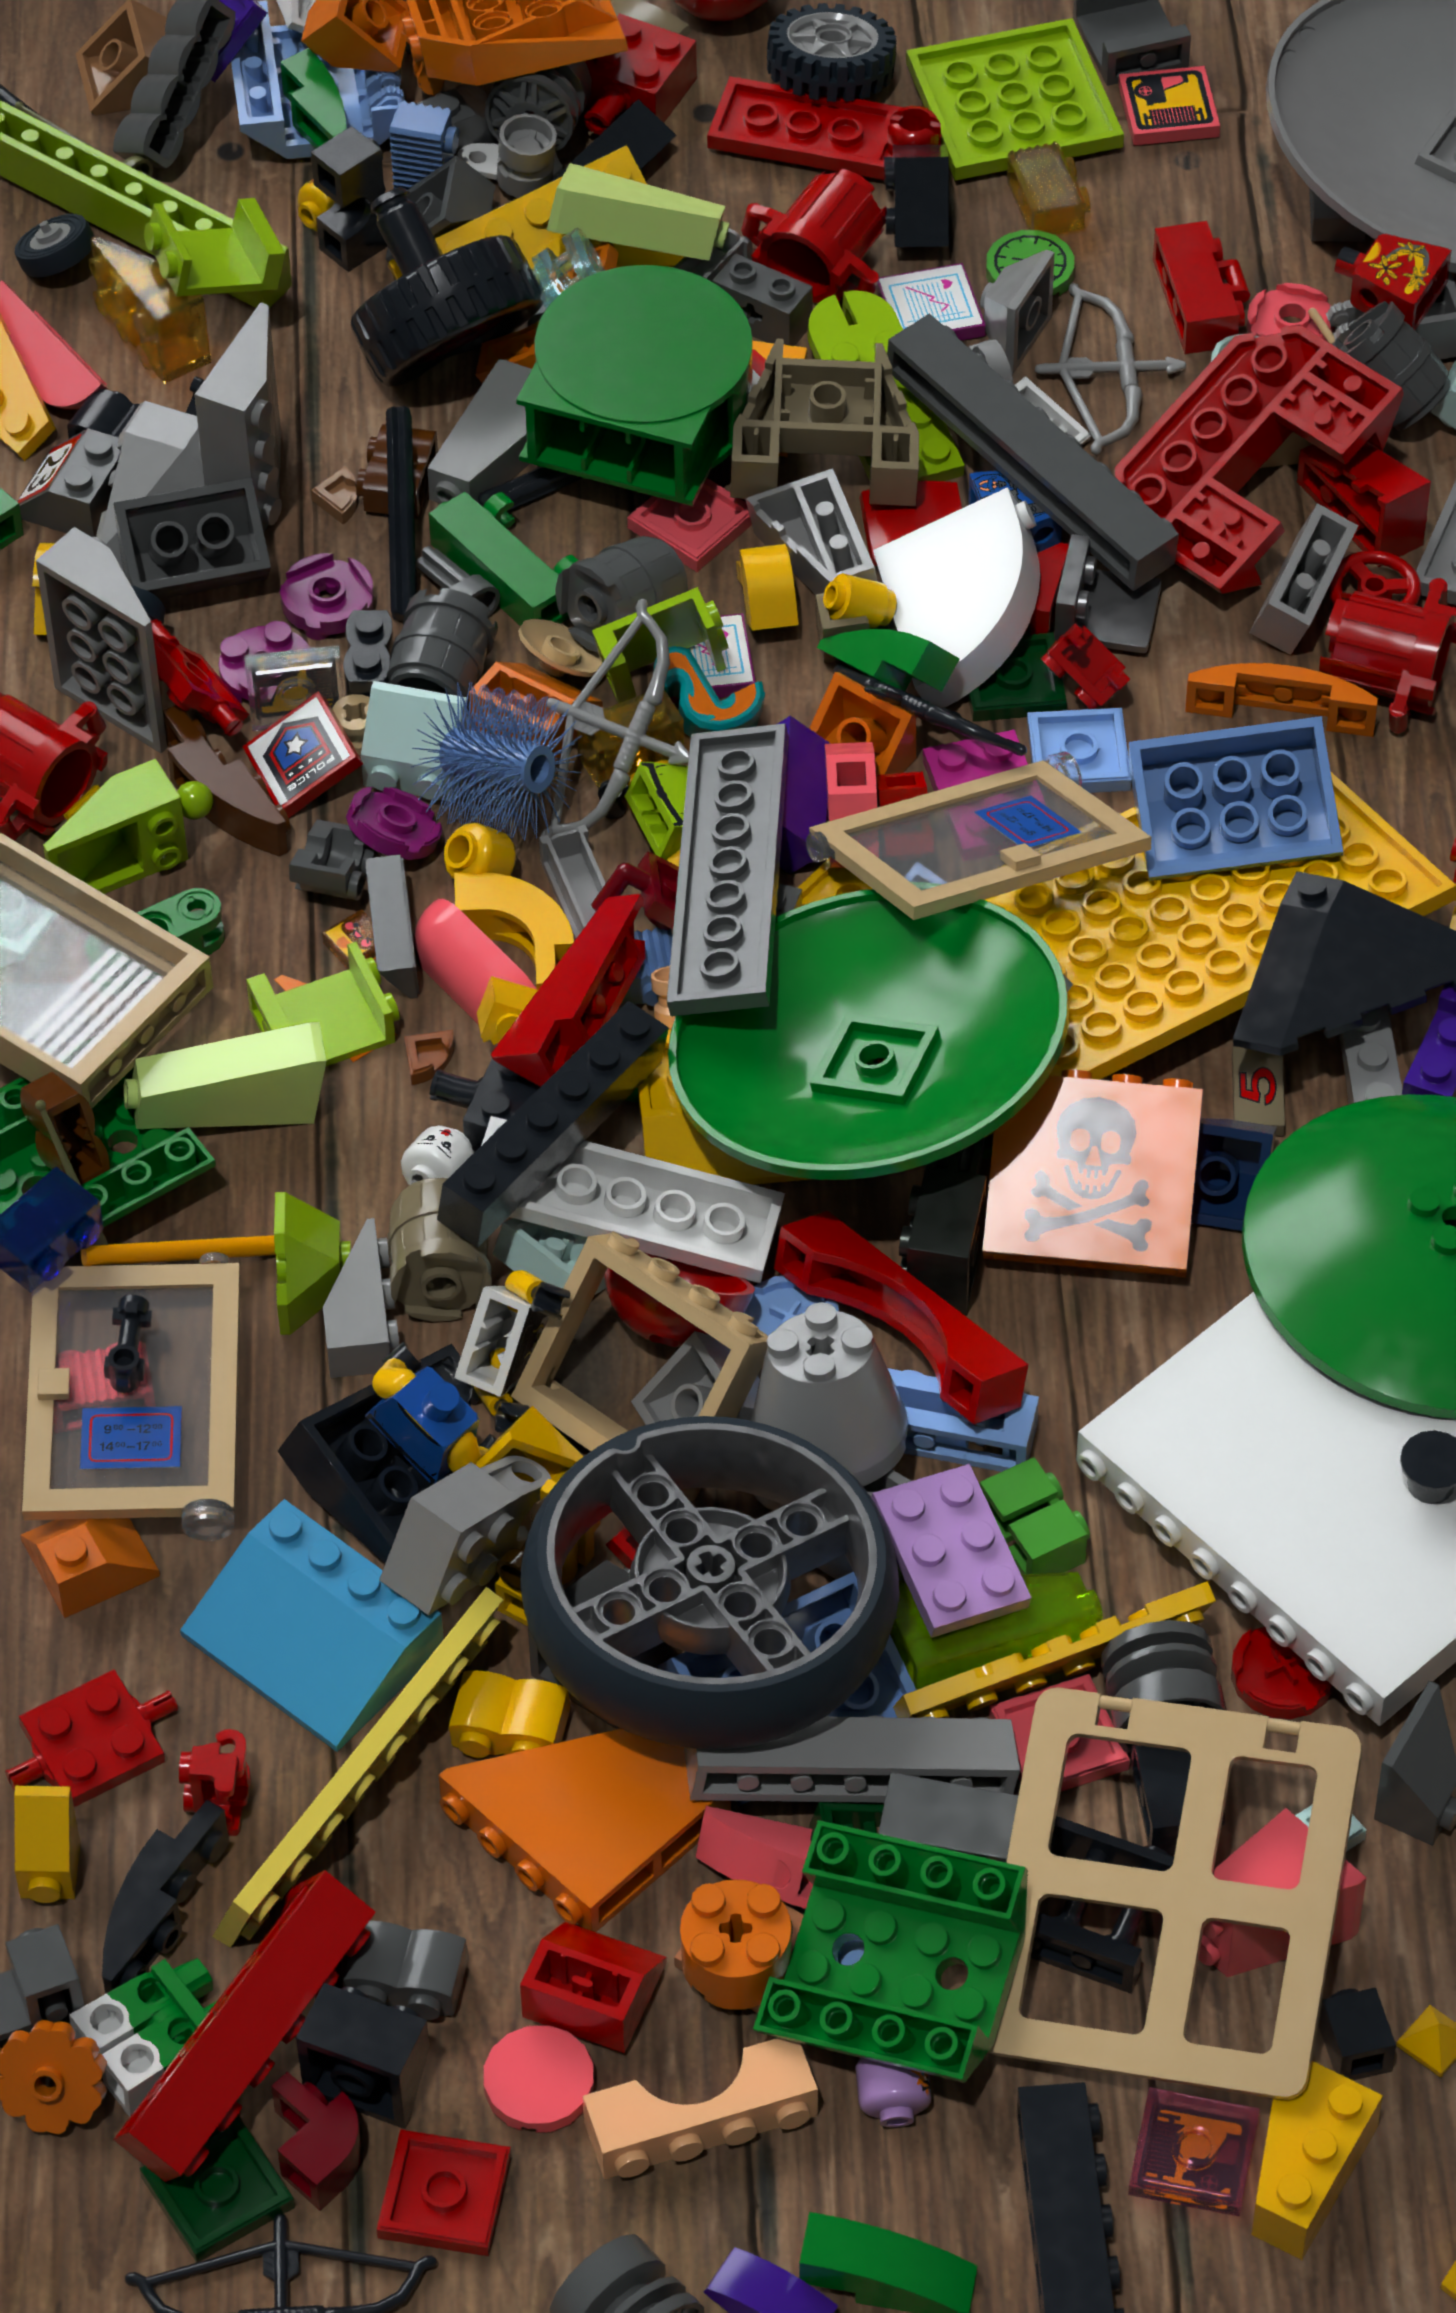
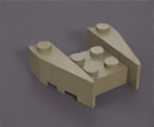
M776 339L765 361V369L757 385H753L748 395V403L742 415L739 414L733 426L730 498H748L777 488L779 452L871 456L869 504L916 506L919 432L915 422L910 420L906 410L907 402L902 391L898 390L892 375L893 368L883 343H876L874 362L783 358L784 339Z

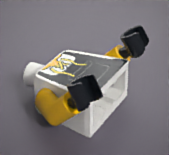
M523 1270L510 1273L505 1281V1286H486L483 1288L454 1377L474 1386L477 1395L490 1413L495 1416V1430L504 1433L530 1408L529 1405L513 1403L508 1391L518 1383L549 1317L561 1320L563 1316L560 1314L562 1301L564 1298H570L569 1290L546 1283L530 1272Z

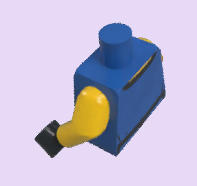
M402 1342L382 1359L384 1365L373 1377V1389L383 1399L365 1417L433 1485L442 1480L451 1471L454 1473L471 1462L476 1465V1462L494 1444L497 1438L489 1434L478 1446L475 1436L480 1419L477 1413L460 1397L457 1388L451 1383L446 1382L433 1368L426 1366L415 1373L423 1366V1363L411 1353L407 1347L408 1345Z

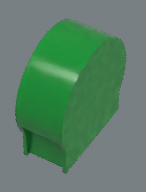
M657 265L624 266L598 272L565 289L547 307L539 321L535 334L536 363L516 399L517 405L525 406L527 442L519 455V461L693 506L710 470L732 454L733 426L739 414L742 415L748 403V395L753 387L752 333L742 308L732 296L710 280L685 270Z

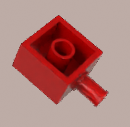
M619 13L617 19L626 38L628 51L584 61L592 78L591 96L585 108L591 109L584 116L587 128L593 133L600 135L638 99L664 123L697 80L696 40Z

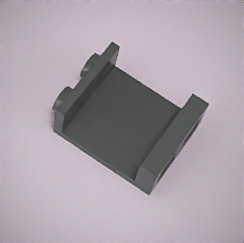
M1074 0L1073 19L1107 86L1118 84L1119 74L1189 67L1191 34L1186 24L1171 26L1158 0Z

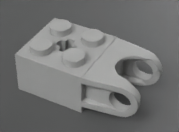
M513 1455L482 1468L471 1462L414 1495L409 1501L379 1580L427 1615L432 1614L448 1603L454 1605L467 1591L475 1586H485L496 1574V1565L503 1555L510 1549L521 1550L526 1542L528 1531L525 1526L520 1524L532 1508L534 1502L537 1503L540 1500V1489L548 1478L551 1479L550 1474L537 1462L523 1456ZM514 1472L527 1474L535 1481H524L518 1478Z

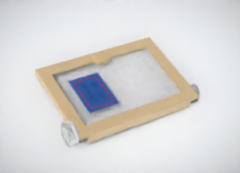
M1062 751L1047 756L1045 761L1042 760L809 827L806 847L809 856L814 862L827 860L831 856L903 913L916 920L974 903L979 899L984 900L1151 850V836L1082 788L1081 772L1076 760L1070 753Z
M210 1252L200 1257L199 1264L34 1267L22 1505L23 1520L182 1517V1531L187 1536L196 1540L216 1541L226 1538L233 1532L237 1475L241 1295L239 1263H230V1259L225 1254ZM125 1295H138L148 1300L150 1303L149 1310H152L151 1328H141L138 1346L139 1357L144 1359L145 1362L144 1381H141L138 1388L134 1391L121 1393L112 1388L110 1379L105 1378L104 1375L105 1356H108L110 1350L118 1345L120 1326L112 1325L113 1307H118L119 1299Z

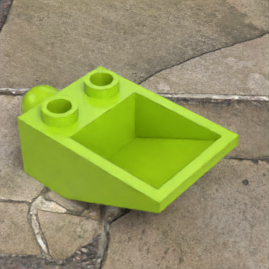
M156 758L111 776L43 845L45 859L103 894L162 870L171 869L177 864L188 860L183 816L193 820L205 817L213 806L212 792L205 784L198 781L186 782L176 791Z

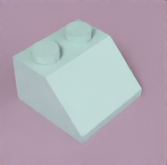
M373 681L361 750L363 786L373 787L383 791L384 787H392L416 796H422L443 769L439 768L420 780L421 778L419 777L433 770L427 769L439 766L440 762H434L440 760L415 767L411 766L436 759L419 760L421 758L437 757L439 753L412 748L440 750L439 746L424 741L434 744L439 743L425 734L441 742L443 739L440 737L444 738L442 734L431 726L435 727L430 719L445 736L448 733V730L445 728L446 725L440 717L441 714L437 709L435 700L442 715L453 729L446 694ZM448 694L451 705L458 717L457 696ZM459 696V720L462 724L461 703ZM462 702L463 717H464V707H463V702ZM451 709V713H452V717H453V722H454V727L457 728L456 722H455V719H454V716H453V712H452V709ZM466 717L464 723L465 729L467 727ZM447 775V777H446L445 781L443 782L441 788L439 789L437 795L439 794V792L441 791V789L443 788V786L445 785V783H446L447 780L449 779L450 775ZM443 779L432 786L422 797L432 800ZM451 787L447 790L443 801H446ZM444 794L440 796L438 800H442Z

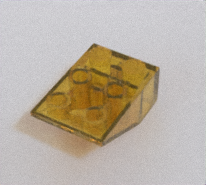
M98 236L90 238L93 258L89 259V267L96 280L97 290L93 292L96 307L103 316L109 315L114 321L117 332L123 342H131L135 347L144 368L148 371L152 369L160 380L166 384L210 364L211 355L203 296L176 297L168 280L161 276L159 264L156 260Z

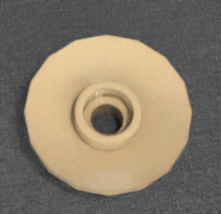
M530 619L523 622L518 630L520 640L540 660L539 666L545 672L557 677H563L565 673L575 676L592 677L601 666L599 653L586 649L575 640L568 630L570 628L542 619Z

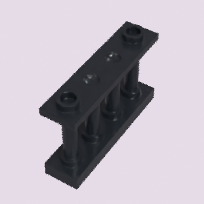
M1056 1816L1050 1847L1051 1853L1067 1858L1157 1871H1166L1173 1865L1174 1857L1159 1847H1143ZM1066 1899L1060 1915L1055 1917L1039 1912L1031 1952L1032 1959L1132 1994L1140 1975L1142 1949L1133 1946L1131 1942L1143 1917L1144 1910L1122 1907L1112 1933L1108 1935H1102L1080 1926L1089 1902Z

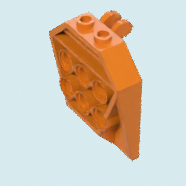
M406 0L409 16L402 18L407 43L410 44L413 57L412 66L419 88L424 93L434 96L442 90L444 80L479 86L628 51L626 38L610 0Z

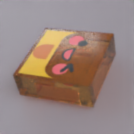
M362 909L322 932L323 944L347 969H349L347 944L357 942L365 959L370 957L376 959L372 919Z

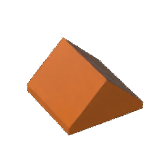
M835 672L809 729L831 744L872 742L875 753L876 775L903 773L916 759V716L895 704L877 699L872 694L867 693L863 685L840 672Z

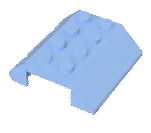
M258 1L268 13L267 1ZM268 13L231 61L240 132L286 159L311 157V152L315 148L293 127L291 102L283 95L280 65L281 61L309 47L301 41L302 33L287 28V25L270 26ZM316 54L335 81L343 101L347 129L351 126L354 127L365 137L374 139L380 146L390 137L389 129L399 103L405 100L404 93L398 86L401 85L400 81H402L400 69L393 73L338 68L331 66Z

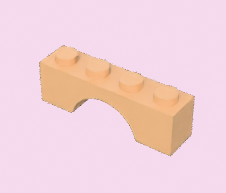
M776 2038L743 2048L742 2063L737 2077L723 2093L711 2100L690 2105L666 2102L649 2093L637 2080L583 2095L584 2123L604 2180L615 2176L627 2178L639 2175L647 2170L649 2166L672 2159L674 2161L690 2160L698 2156L703 2150L722 2144L740 2145L753 2139L756 2134L779 2127L786 2130L797 2128L805 2124L810 2118L818 2116V2088L801 2043Z

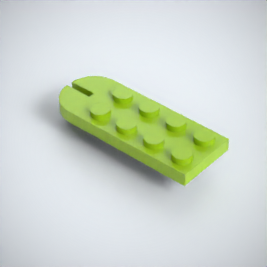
M847 291L843 293L842 309L836 295L825 298L815 306L809 317L808 343L815 359L874 362L876 343H883L887 353L888 339L901 332L903 328L894 309L883 298L865 291ZM894 378L898 390L902 391L907 402L906 410L910 420L915 422L919 432L918 481H947L964 476L965 464L946 423ZM859 456L870 481L871 456Z

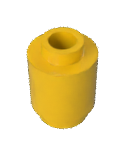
M842 573L826 586L823 603L828 609L832 620L867 616L869 627L874 629L878 626H886L891 622L896 610V595L884 583Z

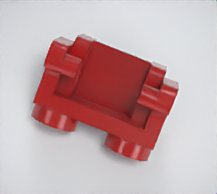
M1075 623L1040 658L1060 679L1068 673L1080 685L1074 693L1089 709H1097L1099 706H1102L1130 680L1123 672L1126 667L1085 625L1080 628Z
M233 1729L222 1730L216 1734V1742L192 1746V1752L182 1751L179 1761V1783L185 1784L183 1794L184 1812L196 1813L206 1800L211 1801L225 1810L229 1836H237L240 1833L243 1806L248 1803L251 1782L250 1767L246 1762V1739L242 1733ZM227 1744L235 1746L233 1752L221 1753V1746Z

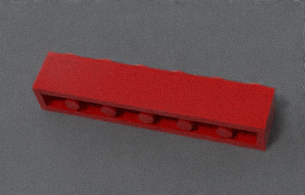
M326 1870L309 1878L113 2140L164 2182L179 2177L182 2174L187 2177L191 2176L207 2157L209 2150L204 2144L214 2130L217 2129L219 2132H223L239 2114L242 2105L237 2102V2099L248 2084L252 2088L257 2087L274 2066L275 2062L269 2056L280 2041L288 2044L298 2034L306 2019L301 2014L313 1997L317 1998L324 1983L332 1986L335 1984L339 1974L334 1971V1968L345 1954L351 1958L367 1941L371 1931L365 1926L376 1911Z

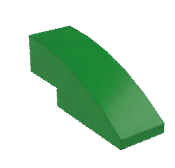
M307 48L281 61L283 95L291 102L293 127L315 149L345 131L347 123L343 101L335 81L316 54Z
M863 629L844 632L821 639L817 646L818 649L867 676L876 678L879 682H885L899 688L904 692L912 678L942 692L960 658L929 640L911 633L890 629Z
M809 2212L799 2261V2278L811 2286L856 2293L855 2303L912 2313H970L978 2265L918 2239L884 2228L845 2218Z

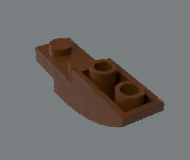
M177 705L163 710L166 741L169 747L167 750L170 781L177 790L181 785L189 781L202 782L211 790L213 795L212 809L205 816L209 821L236 839L276 856L288 853L286 832L291 830L289 818L280 804L274 806L269 799L267 788L258 773L252 774L241 758L227 764L219 749L212 750L207 743L205 731L199 720L196 718L191 720L185 710Z

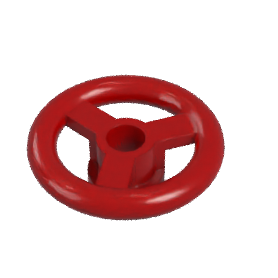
M1377 550L1361 551L1343 558L1328 587L1330 599L1335 604L1337 598L1341 599L1343 592L1342 580L1350 572L1358 580V592L1391 600L1392 594H1406L1401 602L1415 606L1421 595V582L1416 570L1401 557ZM1376 564L1389 567L1397 571L1403 578L1386 579L1381 575L1373 574L1366 565Z

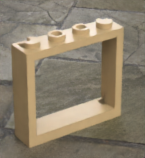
M615 1231L610 1234L588 1236L564 1286V1289L570 1291V1298H564L560 1307V1314L563 1315L562 1319L558 1320L549 1317L511 1397L523 1405H529L530 1407L533 1405L553 1426L590 1451L614 1437L628 1432V1430L553 1380L609 1267L731 1349L699 1416L736 1418L764 1363L768 1335L752 1324L753 1317L741 1312H732L719 1303L720 1297L714 1291L701 1285L690 1284L678 1276L680 1270L675 1265L660 1258H651L638 1249L640 1244L634 1238L625 1239ZM701 1488L680 1490L689 1501H694Z

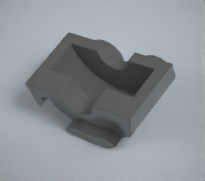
M317 819L307 835L305 849H298L289 864L290 882L296 883L295 889L359 900L363 892L365 877H367L365 862L369 858L378 857V851L360 841L351 831L349 825Z

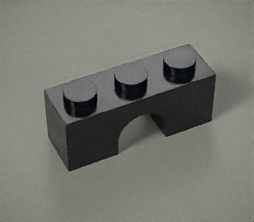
M352 126L311 152L314 186L335 201V204L329 210L317 217L319 250L347 272H350L388 247L376 225L377 215L371 214V203L386 192L382 166L383 152L374 139L365 137Z

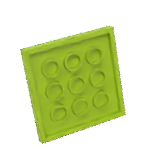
M1073 18L906 50V64L925 108H928L936 115L941 123V144H946L949 168L954 180L1122 148L1124 145L1122 128Z

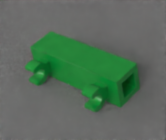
M464 491L453 499L441 503L435 510L428 513L431 545L468 575H481L500 592L498 606L519 626L525 620L530 619L549 620L558 624L569 619L568 613L563 615L559 613L555 588L558 575L579 560L571 554L562 558L553 570L508 530L515 523V518L506 510L512 508L514 502L503 492L491 496L482 507Z

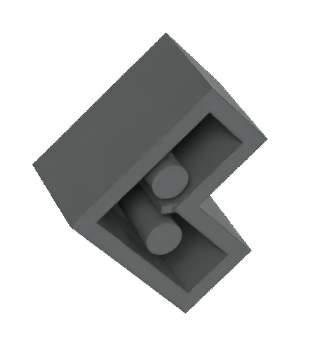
M58 1924L45 1929H29L21 1933L16 1939L5 1942L11 1970L0 1973V2050L14 2031L22 2030L30 2033L35 2023L39 2020H48L54 2023L67 2022L70 2024L69 2014L84 2006L79 1977Z

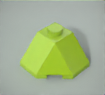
M275 1192L274 1244L278 1281L276 1284L277 1311L280 1335H291L323 1308L352 1250L351 1241H342L339 1220L286 1192Z

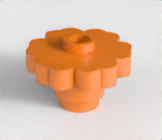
M39 2020L35 2023L30 2033L22 2030L14 2031L0 2050V2101H2L5 2113L12 2117L25 2115L27 2126L34 2132L47 2131L53 2134H62L67 2129L70 2121L79 2124L87 2123L94 2111L100 2106L107 2092L106 2086L100 2080L107 2068V2061L99 2053L96 2041L89 2037L76 2039L73 2027L67 2022L54 2023L48 2020Z

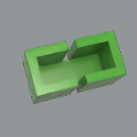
M1035 1457L980 1482V1487L1006 1543L1013 1540L1016 1541V1544L1010 1546L1009 1550L1021 1575L1030 1588L1085 1563L1087 1540L1090 1539L1088 1525L1079 1511H1071L1064 1501L1059 1481L1053 1473H1045Z

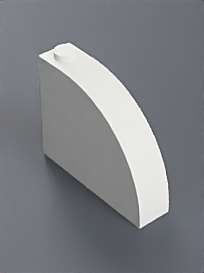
M1008 487L873 550L882 582L888 589L894 591L896 595V610L893 618L897 631L911 633L929 640L960 658L942 692L912 678L914 687L923 700L943 708L975 690L1004 663L1022 638L1036 606L1039 593L1040 567L1036 546L1030 531L1031 528L1036 526V522L1026 501L1018 503Z

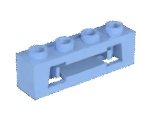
M888 1368L907 1412L908 1432L905 1440V1454L963 1465L970 1464L973 1467L1000 1472L1029 1460L1038 1422V1396L1028 1395L1023 1392L1021 1407L973 1424L940 1398L937 1377L927 1376L915 1370L900 1371ZM969 1441L983 1447L984 1445L1003 1448L1002 1455L968 1449Z

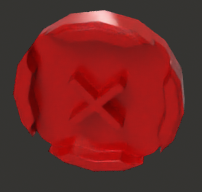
M1265 1626L1257 1628L1253 1632L1251 1628L1244 1633L1233 1650L1231 1680L1237 1695L1252 1710L1270 1718L1295 1719L1310 1715L1327 1703L1335 1689L1327 1680L1322 1681L1316 1678L1307 1668L1305 1661L1291 1648L1277 1644L1271 1638Z

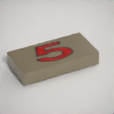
M1232 1046L1233 1120L1276 1126V1136H1284L1283 1055L1279 1056Z

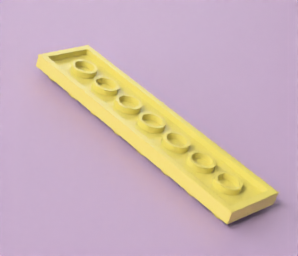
M488 1587L481 1592L234 1899L213 1934V1938L231 1948L241 1935L249 1941L254 1937L269 1917V1912L278 1900L282 1901L285 1895L302 1875L301 1872L310 1860L314 1861L322 1852L342 1820L346 1821L364 1798V1794L371 1784L381 1778L396 1758L395 1755L405 1742L408 1743L413 1738L435 1704L439 1705L457 1682V1677L466 1665L469 1667L486 1646L487 1640L500 1624V1621L494 1618L493 1615L503 1601L501 1597Z

